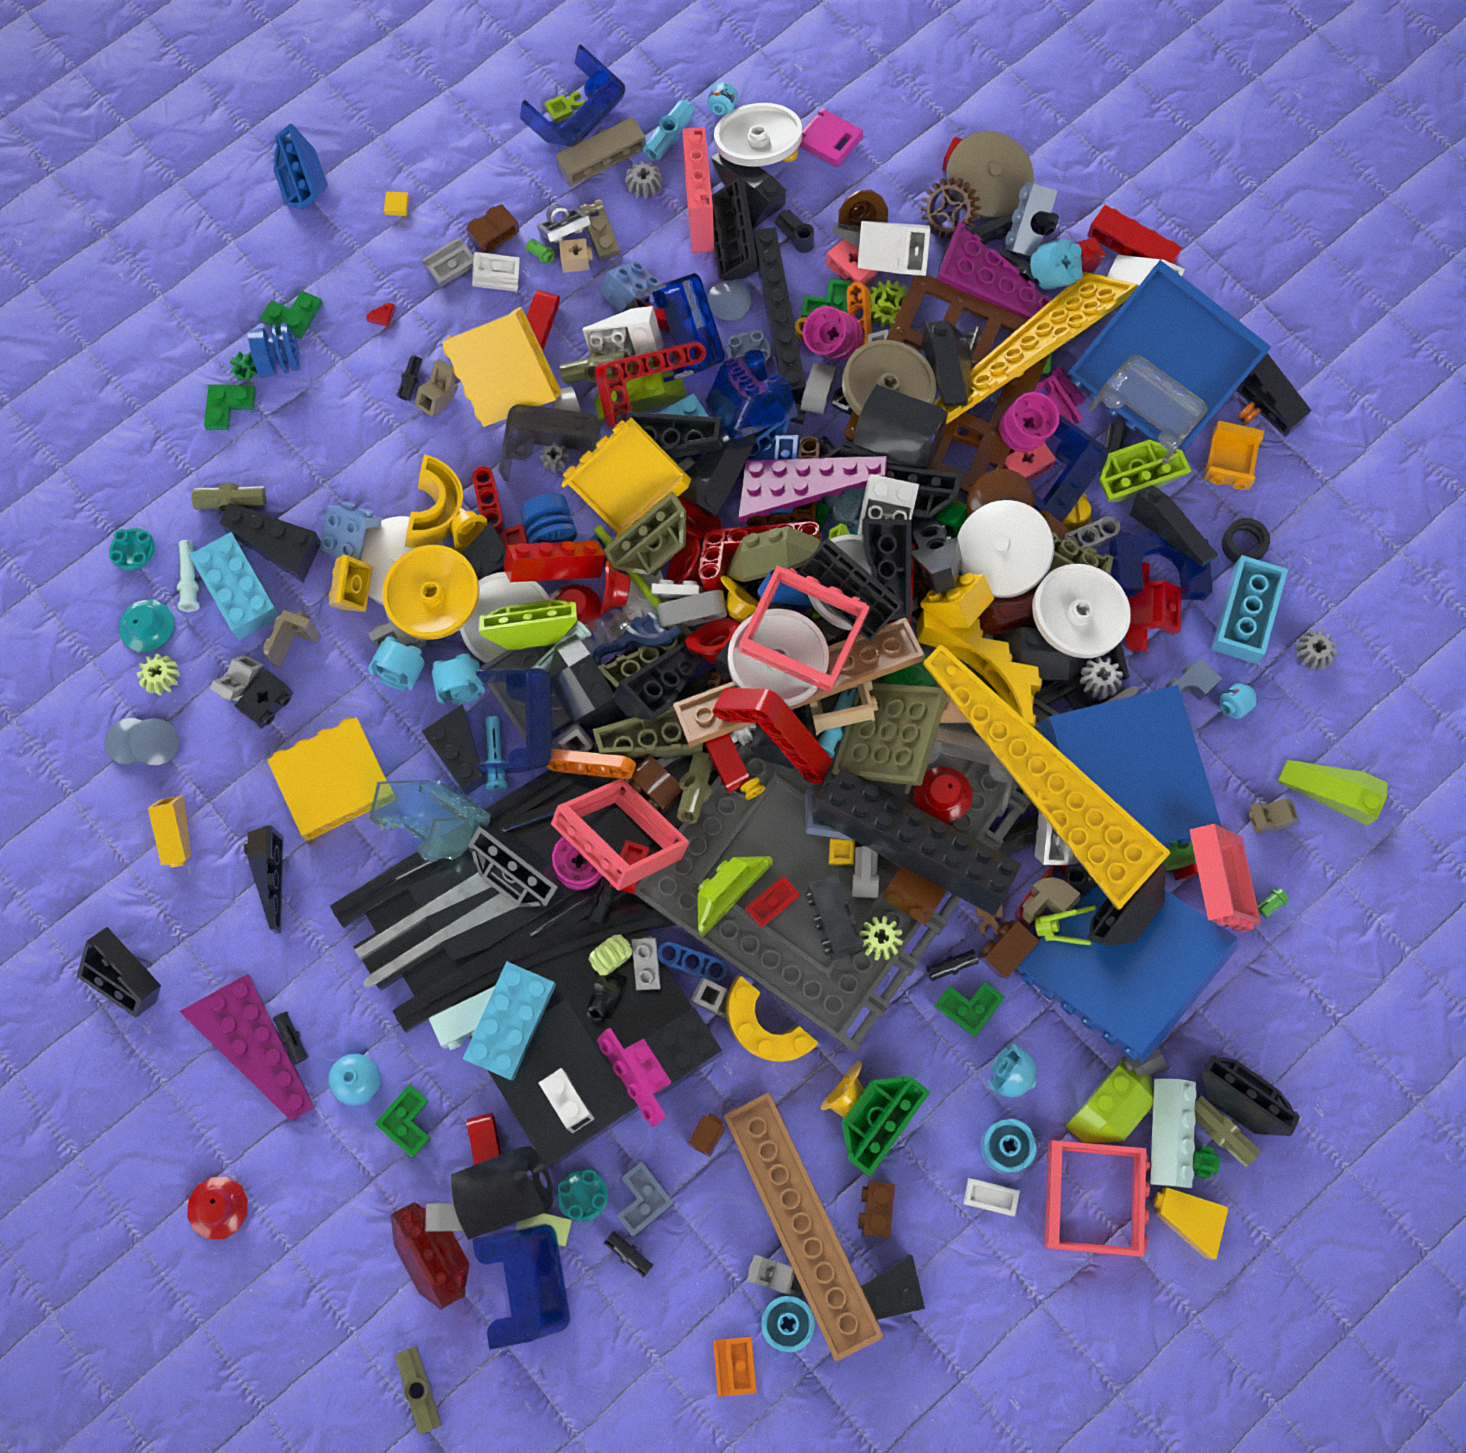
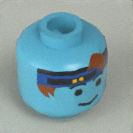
M719 82L715 84L707 99L709 109L718 116H725L734 110L738 100V93L729 83Z
M1234 684L1220 695V709L1226 716L1234 719L1242 718L1255 708L1256 693L1248 685Z

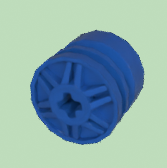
M287 322L281 323V333L277 325H272V337H269L265 328L248 331L252 358L260 378L277 375V364H280L284 373H289V363L293 371L300 370L299 346Z
M550 493L537 496L524 503L519 510L524 528L528 529L526 534L530 544L573 542L578 536L573 518L570 517L571 512L566 497L562 494Z

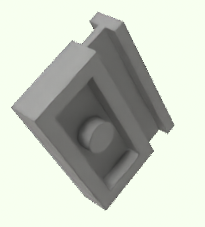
M458 237L423 258L422 261L438 285L442 287L472 269L474 255L462 242L461 238Z

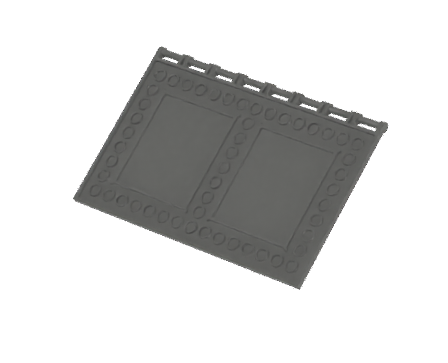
M911 616V623L916 625L917 619ZM832 624L824 634L827 645L830 646L846 640L851 630L842 629ZM922 643L920 645L923 653L929 656L936 649V647ZM957 658L999 696L993 686L979 672ZM884 676L873 679L871 682L881 683ZM841 692L820 699L823 714L834 711ZM1034 697L1032 708L1037 723L1045 718L1059 714ZM806 704L805 716L809 717V725L805 727L819 742L822 733L816 734L810 704ZM940 723L926 771L938 766L956 769L968 779L973 792L971 806L961 819L950 822L948 825L998 851L1004 842L1002 839L1018 816L1024 814L1031 801L1025 792L1021 794L1016 790L1019 786L970 723ZM846 725L843 726L842 729H841L843 735H844V731H845ZM842 739L837 741L834 748L835 755L831 758L832 764L821 784L809 782L796 768L766 762L751 751V740L745 743L744 746L741 745L738 753L750 780L760 777V784L764 785L766 789L758 796L746 800V792H742L740 788L728 793L720 776H718L711 785V795L702 803L698 822L692 824L684 822L678 829L690 841L683 858L641 879L636 886L634 895L857 1054L861 1048L860 1043L879 1017L882 1018L890 1006V1000L906 977L911 976L919 965L918 960L934 937L942 932L948 923L946 921L961 898L952 894L938 914L936 912L933 913L925 925L928 928L910 955L903 950L923 923L913 919L910 915L882 898L901 865L878 853V898L852 897V876L855 873V856L854 866L828 865L830 838L833 837L806 834L805 832L807 789L815 792V797L820 800L823 798L836 777L832 770ZM866 780L917 808L913 799L915 785ZM1005 804L1011 807L1010 812L996 832H991L988 830ZM855 841V849L856 847L864 846ZM770 856L773 859V865L704 937L700 936L698 931V893L700 891L698 887L707 878L711 880L717 874V867L724 860L729 862L733 857ZM838 875L848 900L851 915H854L856 921L855 927L858 936L860 931H867L863 926L865 922L873 926L872 918L877 917L879 924H881L885 916L888 919L886 923L888 926L893 921L897 923L893 931L902 930V935L896 937L903 941L901 946H895L898 949V953L894 955L889 951L890 958L888 960H885L883 954L880 953L879 959L874 960L876 952L872 951L870 955H865L866 950L869 948V946L862 947L861 952L832 961L830 954L825 955L821 940L825 939L822 930L817 931L813 920L816 912L814 906L809 907L805 892H808L809 883ZM785 876L799 892L800 897L761 929L747 913L745 907L781 877ZM878 934V937H876L878 938V943L883 944L884 940L887 942V939L883 937L884 934ZM895 965L899 971L883 994L879 996L874 993L891 967ZM865 1006L870 1012L850 1039L845 1033Z

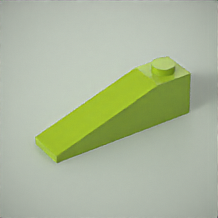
M1287 760L1277 781L1366 826L1378 819L1387 798L1388 783L1366 772Z

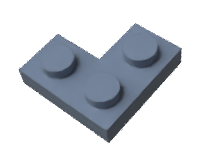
M642 1161L622 1177V1180L637 1199L619 1213L617 1217L632 1237L674 1204Z

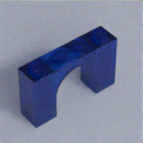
M1128 532L1116 534L1109 543L1110 555L1114 557L1111 577L1121 586L1126 597H1136L1143 589L1142 559L1148 555L1163 556L1176 566L1180 577V587L1182 588L1181 600L1204 601L1213 592L1210 562L1200 566L1160 536H1154L1153 534L1131 535Z

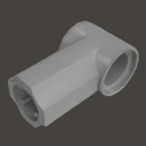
M866 846L856 847L852 897L878 898V853Z

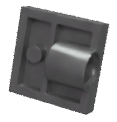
M553 204L547 209V221L538 224L537 228L539 233L548 241L556 243L564 240L565 236L572 232L574 234L583 232L586 226L591 225L588 215L577 207L567 211L561 205ZM562 211L563 216L561 220L555 221V214Z

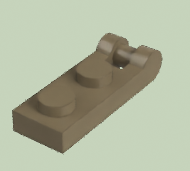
M601 199L594 200V203L586 205V203L579 205L580 210L589 217L591 225L586 227L599 261L620 255V248ZM594 212H597V213H598V216H595V217H591V216H590L591 213H594Z

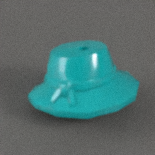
M155 599L141 600L126 608L119 622V635L127 647L139 653L153 652L164 645L174 632L175 618L165 604Z

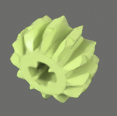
M155 654L154 660L146 657V665L139 664V667L142 669V671L137 672V677L141 679L139 684L146 688L148 693L156 692L158 695H162L164 689L167 692H171L170 686L178 685V682L175 680V678L180 677V672L176 670L178 665L175 661H171L169 656L165 655L162 658L160 654Z
M885 916L881 924H879L877 917L872 918L873 926L865 922L863 926L867 931H860L859 936L865 939L863 940V947L869 946L865 955H870L872 951L876 952L874 960L879 959L880 953L883 954L885 960H888L890 958L889 951L896 955L898 949L895 946H901L903 943L901 939L896 938L902 935V930L893 931L897 923L893 921L888 926L886 924L888 919ZM879 933H882L887 942L884 940L883 944H880L876 937H878Z
M614 935L591 952L588 960L591 962L594 970L600 975H608L626 962L632 955L633 950L629 942L622 935Z

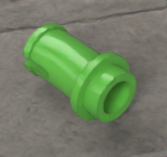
M531 238V241H528L526 244V251L538 257L543 264H549L553 261L555 252H553L550 246L545 247L534 238Z
M1281 888L1273 889L1271 891L1272 894L1257 905L1259 913L1262 916L1264 915V918H1269L1280 906L1287 905L1289 897Z

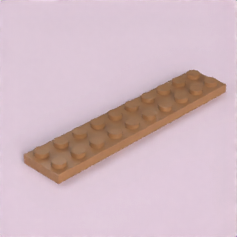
M903 618L884 625L871 642L862 634L858 635L832 692L829 693L818 688L808 699L788 707L791 710L924 661L925 655L907 619ZM846 640L828 646L829 664L826 674H831ZM734 681L673 703L689 747L755 724L725 722L718 719L712 712L725 688H738Z
M768 1092L723 1115L835 1362H839L884 1339L885 1336L771 1093Z

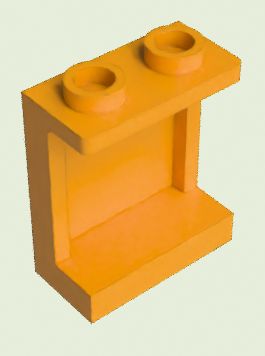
M1218 420L1212 432L1203 480L1210 481L1215 485L1225 484L1233 486L1237 490H1249L1255 482V476L1253 475L1258 448L1263 440L1264 430Z

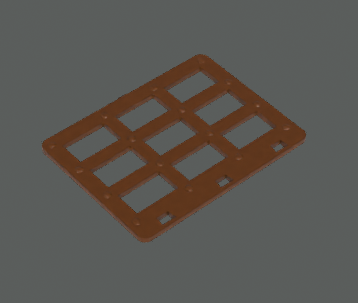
M927 274L926 276L915 275L886 340H894L901 343L904 341L923 350L921 345L923 333L910 328V325L924 294L927 293L950 303L943 321H949L954 327L962 310L987 320L972 355V369L988 355L1000 326L1015 332L1028 319L960 291ZM1049 354L1042 358L1040 362L1038 361L1026 369L1023 375L1015 377L1003 385L1004 388L989 423L964 412L946 424L939 449L927 470L962 474L963 477L959 491L968 494L973 484L985 474L988 465L994 466L996 469H1002L1011 448L1001 439L999 421L1003 413L1020 396L1035 391ZM854 411L844 430L845 438L851 442H854L856 427L860 417ZM957 426L982 436L967 474L942 463ZM939 436V438H938V440H937V442H936L935 449H936V447H937V445H938L940 436Z

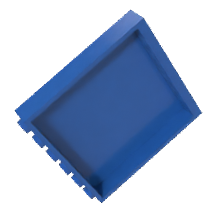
M1159 260L1068 373L1071 376L1070 381L1079 389L1084 386L1090 391L1087 395L1097 403L1101 400L1108 405L1105 409L1114 417H1117L1118 414L1125 419L1124 424L1133 432L1136 429L1142 432L1144 435L1141 438L1144 441L1152 440L1184 452L1272 346L1167 264Z
M1178 685L1050 716L1038 721L1044 738L1166 848H1171V842L1177 841L1178 845L1192 842L1190 829L1211 824L1222 827Z
M1099 886L1090 889V892L1080 898L1079 902L1072 909L1095 905L1096 910L1059 919L1060 930L1055 932V935L1089 940L1087 937L1090 933L1091 919L1107 899L1106 894ZM1165 890V903L1136 942L1114 946H1104L1091 942V945H1083L1055 940L1046 941L1045 936H1042L1037 945L1018 965L1021 974L1020 978L1027 985L1033 986L1034 984L1041 989L1040 993L1050 1001L1055 999L1061 1004L1060 1007L1071 1016L1073 1014L1081 1018L1080 1021L1085 1027L1092 1031L1095 1028L1102 1034L1101 1037L1112 1046L1117 1044L1123 1049L1122 1052L1132 1061L1137 1059L1144 1064L1237 950L1238 937L1223 927L1218 926L1217 923L1209 921L1208 917Z

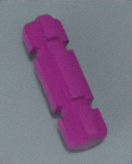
M1056 367L1051 371L1050 376L1054 375L1075 407L1080 406L1084 402L1085 397L1081 392H1077L1078 388L1070 381L1068 375H1064L1065 371L1062 367Z

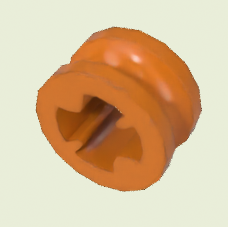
M1253 402L1247 405L1238 415L1239 419H1244L1245 425L1253 421L1261 411L1260 408L1256 409L1254 407L1255 404Z

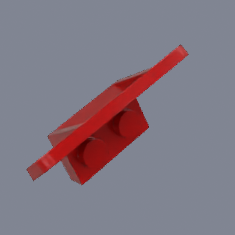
M1146 562L1132 564L1128 568L1127 599L1131 616L1125 644L1130 651L1147 652L1148 630L1159 628L1171 634L1181 633L1182 588L1164 580L1149 582L1150 564Z

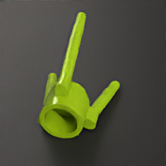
M1092 905L1053 915L1036 916L1038 936H1045L1046 941L1055 940L1091 945L1090 940L1055 935V932L1060 930L1059 919L1096 910V906Z

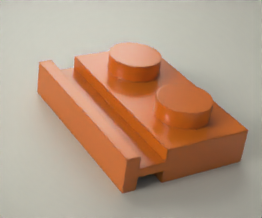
M752 1337L713 1340L718 1397L757 1393Z

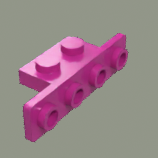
M610 1028L605 1030L597 1038L600 1050L608 1057L613 1065L614 1072L627 1087L628 1094L639 1106L643 1118L649 1122L651 1127L658 1125L666 1115L653 1095L668 1087L672 1083L644 1039L623 1049Z

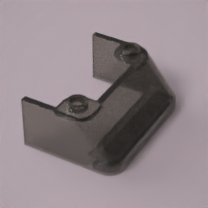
M522 404L514 405L508 412L499 464V472L503 480L509 481L512 459H527L532 453L533 444L551 446L555 443L560 448L565 446L567 449L578 450L577 460L580 464V458L587 451L592 453L597 449L596 444L601 440V423L599 418L591 413Z

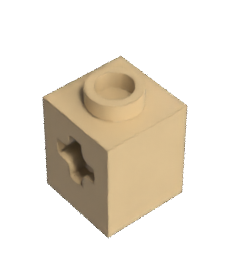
M586 238L559 242L563 273L590 270L589 261H593L592 247H587Z

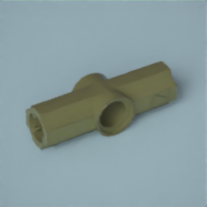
M625 350L605 355L599 352L590 353L586 359L561 364V378L563 383L566 384L584 380L595 383V370L599 364L629 357V354ZM630 362L628 363V366H627L628 371L631 370V363H630ZM609 367L606 370V375H612Z
M223 483L219 485V488H194L191 493L192 504L195 510L219 509L225 512L229 503L244 508H265L267 504L264 486L240 487L233 483Z
M701 751L694 753L689 772L679 782V787L683 790L677 818L682 822L690 824L698 822L702 803L711 795L712 788L708 784L713 761L709 753Z
M1202 1095L1195 1101V1119L1197 1123L1207 1130L1206 1133L1220 1147L1226 1148L1247 1168L1261 1153L1258 1147L1241 1133L1242 1130L1225 1114L1222 1115Z
M415 1346L395 1354L396 1363L404 1385V1396L409 1401L419 1435L442 1426L432 1394V1384L427 1378L418 1347ZM416 1382L421 1383L424 1387V1394L421 1398L414 1396L412 1392V1387Z

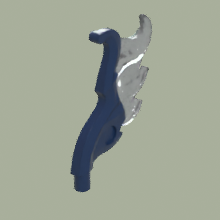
M628 604V607L632 609V612L629 614L619 610L609 611L614 616L612 620L603 621L596 619L585 625L590 632L594 633L596 638V649L592 654V658L597 666L601 665L600 661L603 656L628 649L631 643L636 642L646 647L657 648L674 642L673 639L683 632L678 625L668 631L663 630L659 620L652 613H646L645 617L643 610L636 604Z

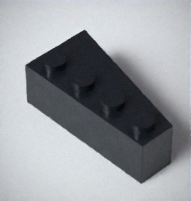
M627 411L626 422L632 417L670 458L722 450L725 427L720 417Z
M232 503L228 504L220 521V525L227 534L232 532L237 541L253 549L263 558L276 564L280 569L304 583L321 545V540L315 531Z

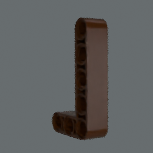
M808 436L800 441L798 459L821 458L820 443L817 438ZM819 501L794 507V513H776L763 517L759 514L749 517L748 521H746V526L798 522L817 523Z

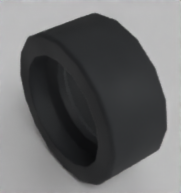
M1241 518L1234 521L1222 538V550L1225 556L1233 563H1236L1241 555L1260 560L1268 551L1270 545V534L1267 528L1260 521L1252 518ZM1239 530L1251 532L1259 541L1258 550L1254 553H1244L1238 550L1232 541L1233 535Z

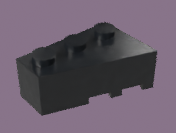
M463 704L422 730L425 738L466 796L486 783L468 715Z

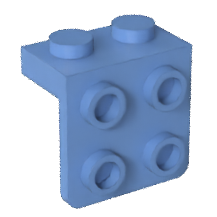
M632 261L607 271L598 292L621 313L634 297L644 301L651 296L663 293L665 286L658 278L646 270L641 263Z
M341 502V505H329L320 545L321 551L337 558L342 555H348L360 560L366 528L381 527L382 518L373 515L374 512L372 510H359L355 508V504L349 502Z

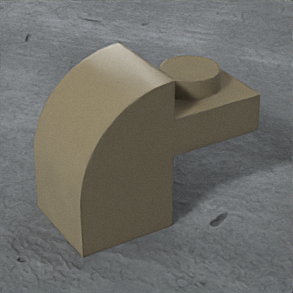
M441 359L435 361L430 381L418 388L414 406L431 417L443 411L457 392L459 385L455 383L456 376L451 365Z
M1288 798L1269 804L1259 802L1250 805L1251 810H1248L1256 834L1273 832L1300 823L1294 802Z
M1058 878L1041 879L1032 885L1031 894L1035 898L1030 896L1023 904L1022 918L1030 924L1046 907L1055 914L1070 911L1079 902L1080 893L1064 880Z

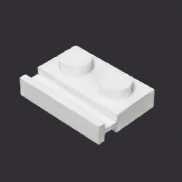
M474 252L472 286L517 292L519 257Z
M660 580L659 584L652 583L651 593L660 598H684L704 593V589L697 585L696 581H683V585L674 584L672 580Z

